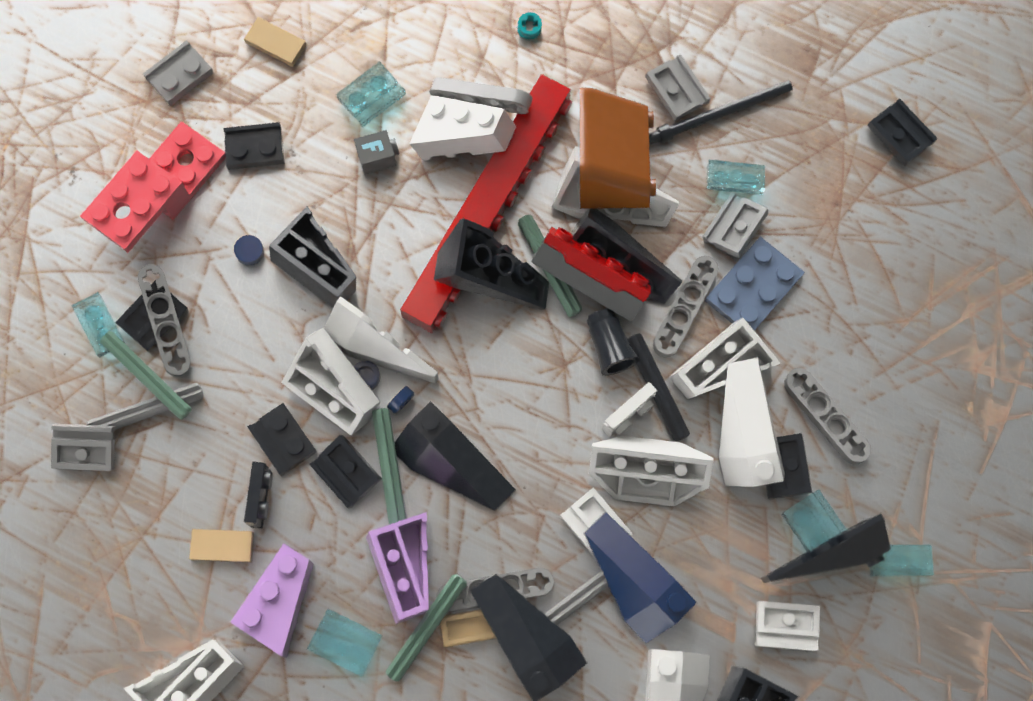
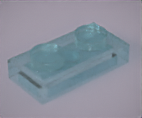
M709 160L706 189L763 195L765 189V165Z
M99 292L71 305L99 358L110 353L100 343V339L107 332L112 331L125 343Z
M890 545L891 550L882 554L885 560L870 567L871 577L934 575L931 545Z

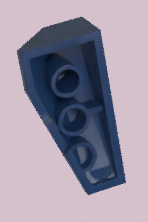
M604 512L584 532L598 566L601 567L607 580L610 592L619 606L623 620L644 643H648L676 625L697 603L677 580L607 512Z

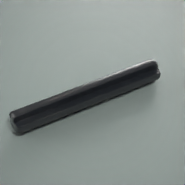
M638 333L630 336L628 340L640 358L637 363L646 384L650 382L657 390L654 400L674 441L677 442L687 438L690 432L642 334Z

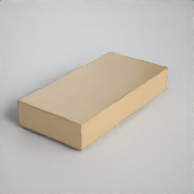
M257 17L244 37L246 44L291 67L295 65L307 46L305 40L260 17Z
M192 529L189 559L195 561L252 563L254 532Z
M481 609L446 615L440 622L444 648L497 639Z

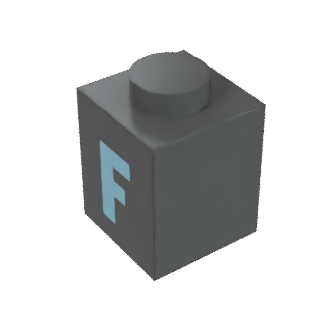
M387 130L354 139L364 175L396 166L395 156L399 155V150L395 138L389 139Z

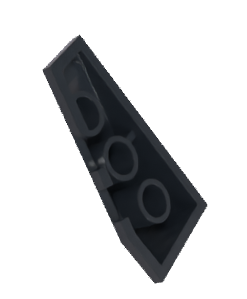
M465 218L460 219L438 252L434 280L456 289L540 310L546 309L550 282L527 262L523 263L512 254L513 250L508 245L499 243L493 237L494 233L487 227Z
M431 401L407 424L395 441L397 457L411 471L419 475L421 474L444 487L446 486L493 511H496L516 491L504 476Z
M880 513L862 520L761 577L763 583L857 567L863 564H867L868 568L880 563L885 560L882 554L891 550L884 517Z
M497 573L470 589L513 669L533 701H538L561 687L587 664L586 659L571 635L552 622L547 615L527 601L522 594Z

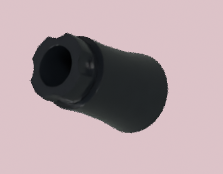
M605 308L588 316L589 333L597 352L602 375L610 376L621 373L639 362L640 358L627 339L619 319L615 317L614 311Z

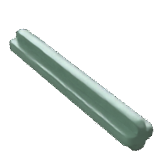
M529 214L520 218L518 225L535 254L544 236L533 216ZM543 270L566 314L569 317L579 314L582 306L572 287Z
M112 331L107 332L100 339V343L174 415L183 420L192 411L191 407Z
M379 408L372 412L388 521L389 524L406 519L390 411L388 408Z
M454 574L451 576L386 670L389 678L397 682L402 679L467 585V581L460 575Z

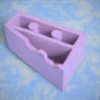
M427 512L369 531L366 537L395 624L423 615L429 609L426 537Z
M283 543L230 623L280 656L287 658L292 635L298 621L301 603L304 600L314 563Z

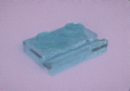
M379 61L338 92L336 96L349 113L364 127L406 95V91Z
M819 489L781 514L806 551L846 530V527Z
M327 608L326 614L307 649L363 677L383 636Z

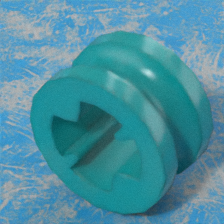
M526 12L519 17L517 32L520 37L526 40L537 38L542 28L540 16L533 12ZM528 21L533 22V26H535L532 28V31L526 30Z

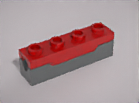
M551 227L534 254L531 263L632 322L650 294L651 286L647 284L649 281L636 272L630 274L623 270L624 266L611 257L605 259L598 255V250L592 245L585 242L580 244L573 240V235L567 230L560 227L556 230Z

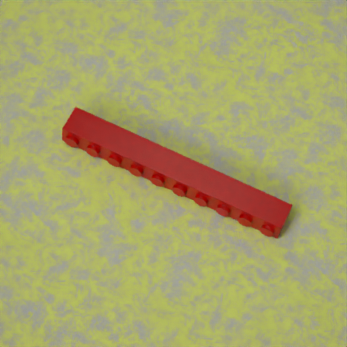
M543 74L540 75L529 93L533 100L528 113L517 114L514 118L513 123L516 125V128L506 151L493 153L400 309L402 318L430 333H433L436 326L440 328L448 315L446 312L450 302L455 303L458 300L462 290L434 280L439 250L460 219L465 218L487 227L491 232L499 230L504 221L502 214L506 207L511 208L518 197L516 191L519 185H525L532 173L530 169L534 160L538 162L541 159L546 148L543 146L547 138L552 139L559 127L558 119L561 115L566 116L572 105L570 88Z

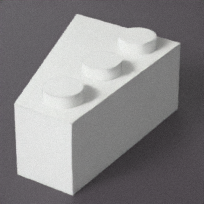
M431 95L410 141V145L423 161L431 160L433 156L446 155L447 158L456 157V154L470 152L472 155L502 152L506 151L516 125L502 108Z
M741 318L732 323L670 375L669 378L687 399L726 385L729 363L758 358L761 371L781 363L746 320Z
M324 328L305 338L281 382L351 436L369 422L372 412L376 410L380 403L379 399Z
M211 640L178 658V661L162 670L158 669L151 673L150 677L137 684H131L124 689L135 701H212L245 666L224 645Z

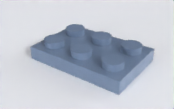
M760 236L706 297L705 302L731 323L744 318L755 331L805 272Z

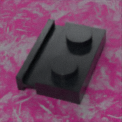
M900 98L867 125L904 166L908 165L938 139Z
M280 122L224 128L226 166L228 170L284 164Z
M155 280L151 284L152 292H146V295L150 297L155 293H165V289L163 287L158 290ZM170 293L179 319L188 308ZM141 294L115 323L145 350L149 351L157 342ZM162 298L155 299L151 304L152 311L159 315L166 313L169 308L168 302ZM166 326L161 329L160 338L171 328V326Z
M284 403L259 418L254 424L247 426L280 476H283L288 470L295 468L317 453Z
M798 433L776 437L784 468V481L766 484L768 499L813 493L803 434Z
M339 435L319 454L315 461L309 464L347 508H352L359 499L363 498L382 479L344 435Z
M252 461L244 523L251 528L263 529L264 520H266L268 515L267 497L268 490L272 486L273 473L264 462Z

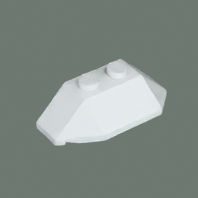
M619 436L592 444L589 474L615 500L676 506L693 497L698 492L709 488L714 460L712 457L680 442Z

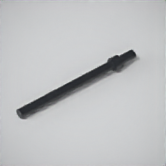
M788 80L675 124H664L656 127V131L649 133V145L659 141L661 143L670 141L677 134L793 90L792 84Z

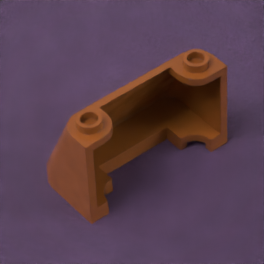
M580 88V209L650 208V196H656V179H650L649 128L654 126V112L648 111L647 105L594 88Z

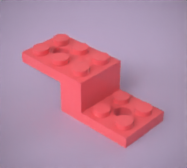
M181 121L149 159L139 151H136L80 217L128 253L162 213L172 220L177 217L226 159L225 152ZM183 155H193L194 159L191 164L186 166L179 164V160ZM120 207H130V213L126 218L119 219L116 217V212Z

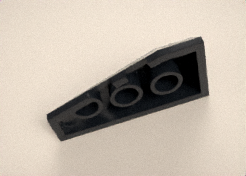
M588 209L571 232L573 240L580 244L585 242L592 245L598 250V255L605 259L611 257L624 266L622 269L628 273L633 274L636 272L644 276L649 281L647 284L651 286L648 299L665 304L682 283V280L615 221L598 209Z

